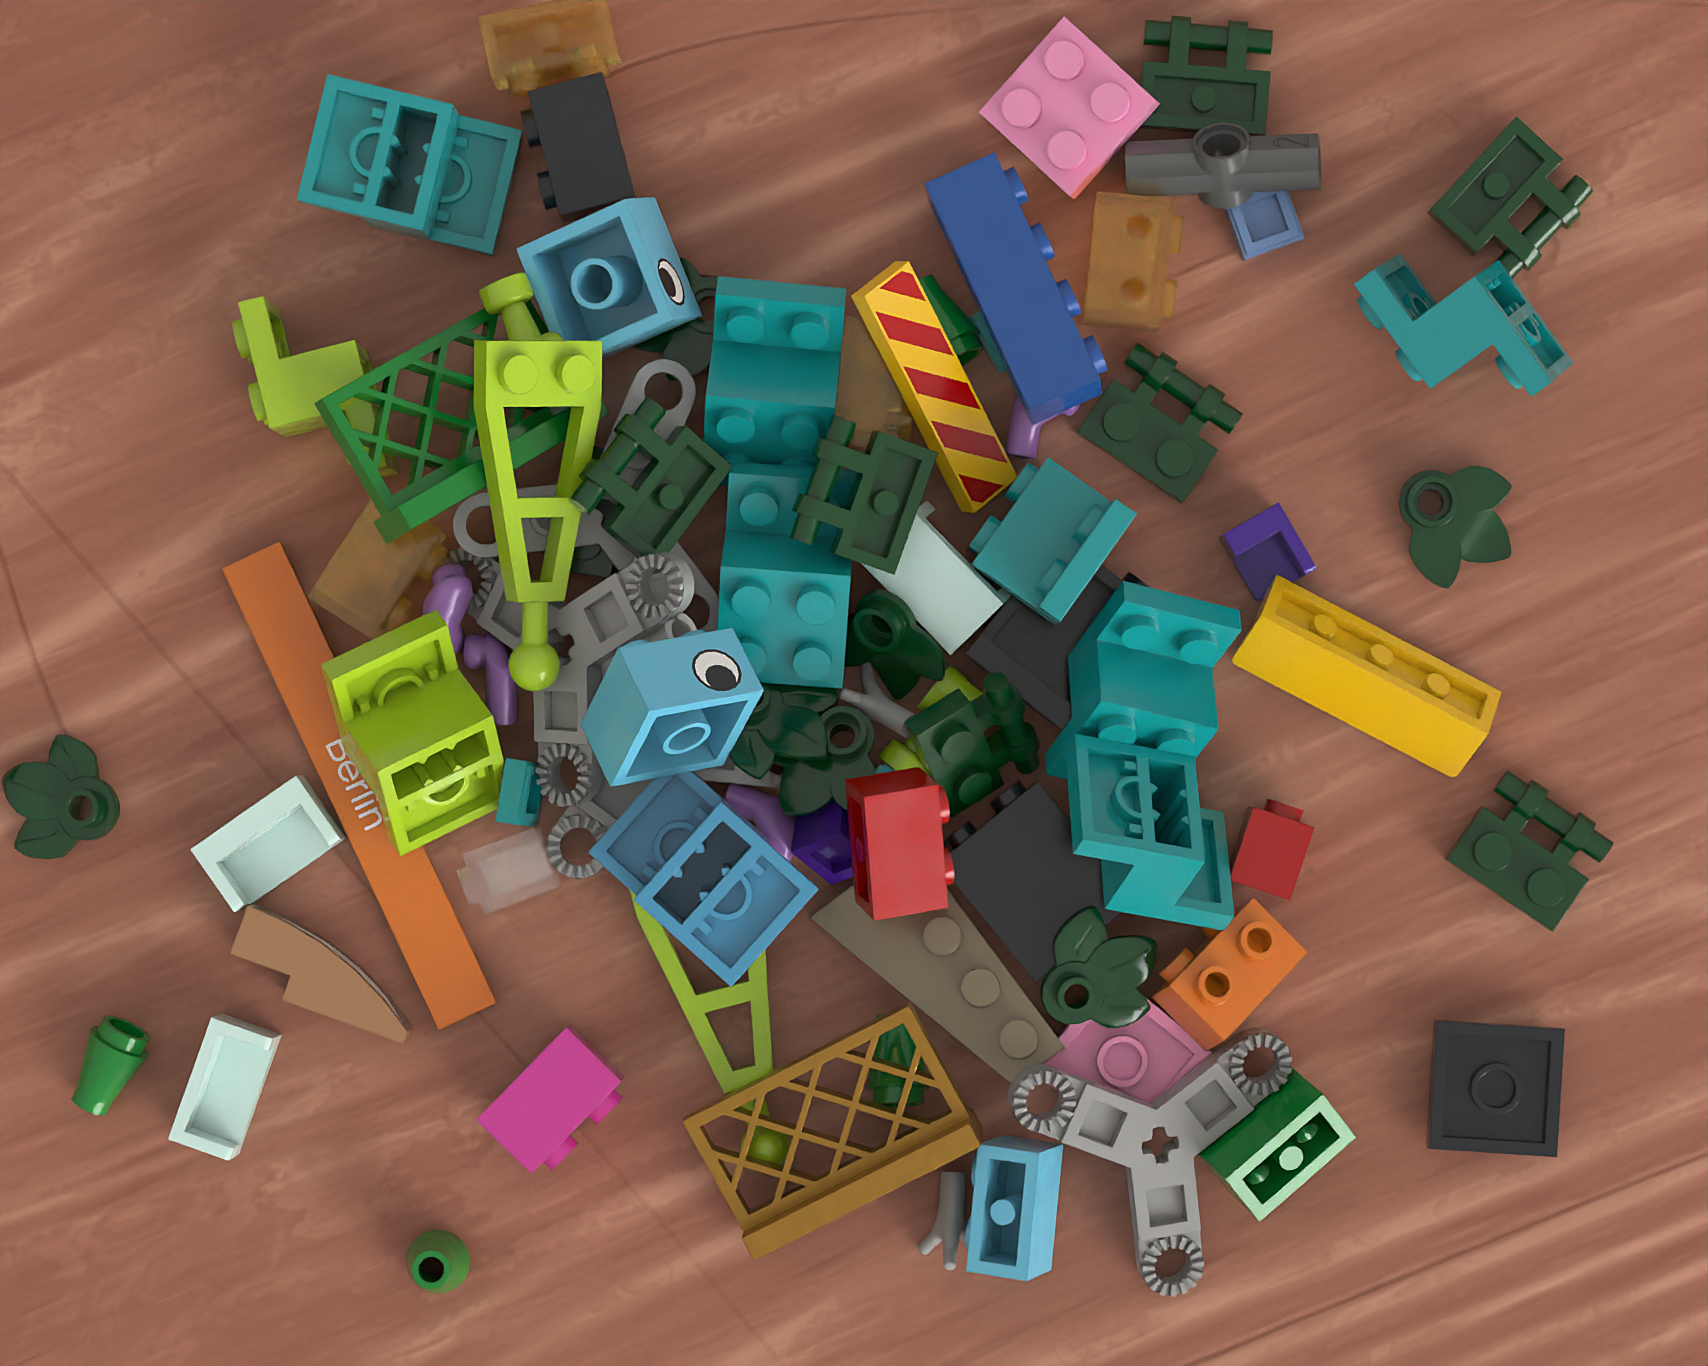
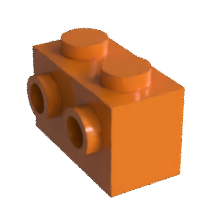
M1254 898L1234 909V918L1224 931L1202 927L1200 930L1208 938L1193 953L1187 947L1181 949L1159 972V975L1166 982L1152 995V998L1205 1051L1224 1042L1308 953Z

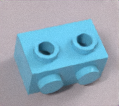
M1001 1135L982 1142L981 1146L978 1147L971 1170L974 1192L972 1213L965 1233V1245L968 1250L966 1272L1029 1281L1051 1270L1063 1144Z

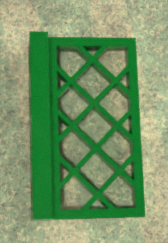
M531 300L527 301L525 305L540 333L549 332ZM483 308L314 403L381 515L373 523L386 544L487 486L481 447L478 445L472 449L474 437L479 438L474 411V373L473 377L446 369L444 364L448 344L452 341L474 347V340H493L497 319L501 313L492 315ZM483 325L481 335L470 332ZM434 352L432 363L420 360ZM406 369L429 377L423 406L393 396L397 375L400 370ZM383 380L381 392L370 389V387ZM441 381L470 391L465 419L435 410ZM352 397L378 405L373 433L369 434L353 429L339 405ZM602 399L599 420L610 414ZM572 406L510 408L507 434L513 470L566 440ZM524 409L535 412L522 420ZM390 410L420 419L414 448L385 439ZM432 423L462 433L457 458L451 461L427 453ZM364 446L369 448V453L366 452ZM382 452L411 461L407 487L393 495L378 472ZM424 466L436 469L422 478Z

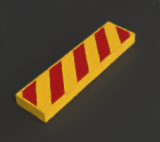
M895 261L851 295L928 448L938 452L935 461L961 512L975 513L1016 480L1018 476L910 262Z

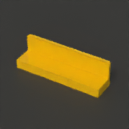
M1279 575L1275 576L1267 588L1253 626L1232 658L1234 665L1449 777H1456L1489 734L1502 693L1492 686Z

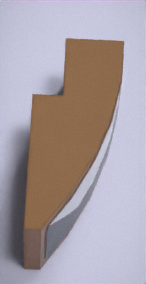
M256 903L247 905L230 954L290 975L282 998L283 1001L402 1044L409 1040L413 1027L391 997L360 965L330 941L294 919Z

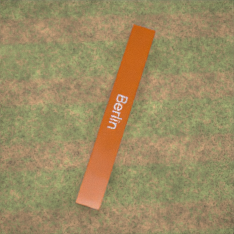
M279 541L222 568L438 1030L496 1004L498 1000L425 845L402 856L397 853L389 841L378 798L344 751L320 665L336 656L283 543Z

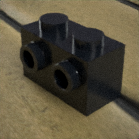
M602 72L527 91L532 108L520 111L529 147L542 146L548 170L536 174L546 210L558 207L559 215L565 223L589 216L621 200L636 198L609 92Z

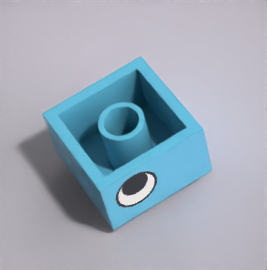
M655 197L621 200L516 249L549 332L553 331L559 334L563 340L602 341V360L702 316Z
M733 628L711 632L694 630L677 638L654 642L636 640L617 649L581 722V727L610 787L723 766L764 689Z

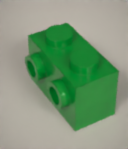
M1292 1068L1291 1073L1287 1076L1288 1081L1278 1087L1280 1090L1273 1091L1253 1107L1254 1110L1198 1153L1226 1190L1259 1222L1356 1138L1326 1097L1294 1068Z

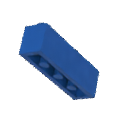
M994 152L924 183L931 209L1031 425L1101 395L1102 388L1099 374L1108 370L1106 362L1093 335L1084 339L1081 338L1073 320V317L1081 314V310L1067 279L1055 282L1046 261L1055 258V255L1042 225L1039 222L1029 226L1020 205L1029 202L1016 169L1011 167L1003 171Z

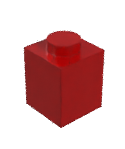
M1271 799L1266 800L1263 810L1248 806L1229 862L1231 881L1290 900L1315 828L1300 823L1303 810Z

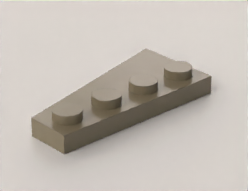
M853 885L810 917L1009 1083H1012L1015 1076L1023 1069L1036 1064H1045L1065 1049L1064 1045L948 889V908L874 921L855 902Z

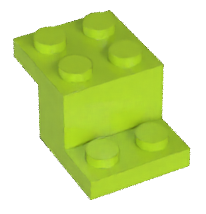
M264 296L238 302L242 319L232 321V327L241 358H248L250 364L254 365L257 382L249 383L248 391L257 421L263 420L266 426H269L271 430L284 437L328 427L314 403L372 371L373 367L369 351L356 340L291 356L280 309ZM377 384L370 387V389L378 391ZM354 397L339 405L353 429L369 434L373 433L378 405ZM387 427L385 439L391 441ZM364 446L366 452L369 453V448ZM384 452L381 454L378 469L382 478L399 474L395 456Z
M437 610L431 611L320 664L344 751L378 798L389 841L400 856L498 808L505 764L494 718L458 669L448 625Z

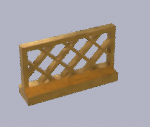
M910 1002L684 1116L682 1121L742 1228V1240L753 1260L980 1147L984 1130L972 1107H967ZM904 1023L916 1045L910 1067L874 1057L873 1054L879 1035ZM870 1040L866 1054L852 1050ZM921 1056L931 1074L917 1070ZM838 1057L862 1065L853 1096L816 1085L822 1064ZM869 1067L906 1078L897 1109L860 1098ZM814 1069L810 1083L796 1079L798 1076ZM913 1081L939 1088L950 1109L931 1119L904 1112ZM782 1086L806 1094L797 1125L760 1114L767 1092ZM813 1096L849 1107L840 1138L803 1127ZM757 1098L753 1111L740 1107ZM856 1110L893 1121L886 1142L871 1148L847 1140ZM722 1115L749 1122L741 1152L738 1153L715 1146L703 1125ZM900 1123L913 1127L896 1136ZM756 1125L793 1136L784 1166L747 1155ZM800 1138L836 1149L830 1170L818 1176H813L790 1169ZM843 1152L856 1155V1157L840 1164ZM723 1161L736 1164L733 1178ZM743 1167L780 1178L773 1199L750 1210L737 1187ZM787 1180L801 1184L783 1193Z

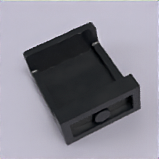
M1101 564L1064 618L1056 625L1012 595L965 653V656L988 674L994 672L1005 674L1009 684L1018 688L1023 702L1062 732L1072 718L1068 655L1122 581L1146 587L1149 586L1130 572L1121 580Z
M1017 780L989 803L996 811L995 815L977 829L968 820L943 840V846L949 849L953 860L954 883L1033 980L1037 982L1055 966L1053 954L1054 939L1059 930L1072 916L1089 906H1095L1106 926L1122 912L1108 910L1104 907L1101 859L1073 854L1071 821L1038 781H1035L1026 789L1021 781Z

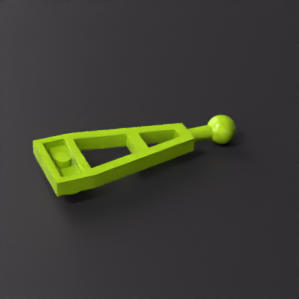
M474 340V411L505 597L507 601L522 602V643L512 651L508 667L513 681L521 688L529 691H540L548 688L557 679L560 671L559 656L556 650L548 644V602L565 600L581 511L569 501V498L581 484L582 480L579 474L592 458L601 410L602 341ZM572 406L555 496H517L503 407ZM551 517L540 580H531L521 518Z
M630 890L637 919L724 1094L735 1091L772 1072L773 1056L766 949L748 968V980L737 982L732 987L726 985L696 993L665 928L634 901L636 895ZM750 1001L755 1063L733 1069L706 1013ZM765 1097L760 1114L770 1116ZM757 1098L743 1104L742 1108L753 1111ZM756 1125L747 1155L783 1166L790 1148V1138L788 1134ZM747 1131L744 1133L741 1139L740 1151L742 1149Z

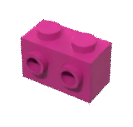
M569 1024L476 1120L531 1174L542 1163L552 1171L579 1144L570 1134L588 1116L597 1125L623 1099V1096L615 1088L625 1077L586 1038Z

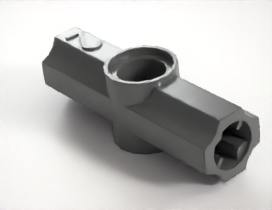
M1221 122L1210 124L1200 129L1193 139L1126 142L1125 148L1127 196L1132 198L1198 195L1204 204L1213 208L1226 209L1245 203L1252 197L1253 192L1321 190L1320 135L1318 133L1249 136L1243 127L1234 123Z

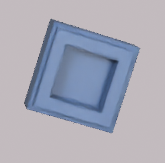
M1288 191L1253 192L1252 197L1245 203L1237 207L1224 209L1243 261L1299 242L1305 238Z

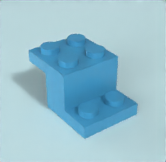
M693 771L654 778L588 852L636 895L634 898L635 902L731 987L819 890L812 881L770 845L771 841Z

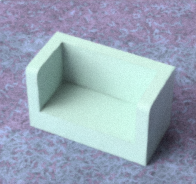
M925 501L918 508L895 575L865 564L862 565L889 592L906 602L912 610L915 619L951 655L1012 594L1003 588L996 591L932 526L927 518L936 509L928 501Z
M297 775L190 850L234 912H239L246 909L247 905H251L347 837L304 775Z
M223 1013L211 1017L168 1140L225 1160H231L239 1155L282 1034Z

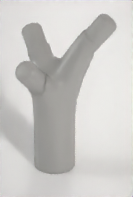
M870 662L861 664V682L864 694L843 688L840 691L839 698L859 707V710L870 721L879 722L903 737L909 738L910 734L904 722L916 714L886 696L874 679L873 666Z
M941 1172L937 1218L929 1235L918 1245L919 1251L927 1255L942 1241L943 1266L946 1270L956 1268L959 1239L965 1244L967 1227L964 1211L966 1173Z

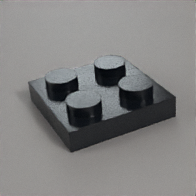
M1434 1019L1426 1147L1438 1150L1557 1157L1565 1029Z

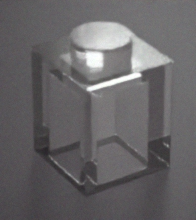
M539 826L464 853L463 857L467 867L457 870L470 906L481 903L484 914L561 886L555 867L551 864L548 857L547 846Z

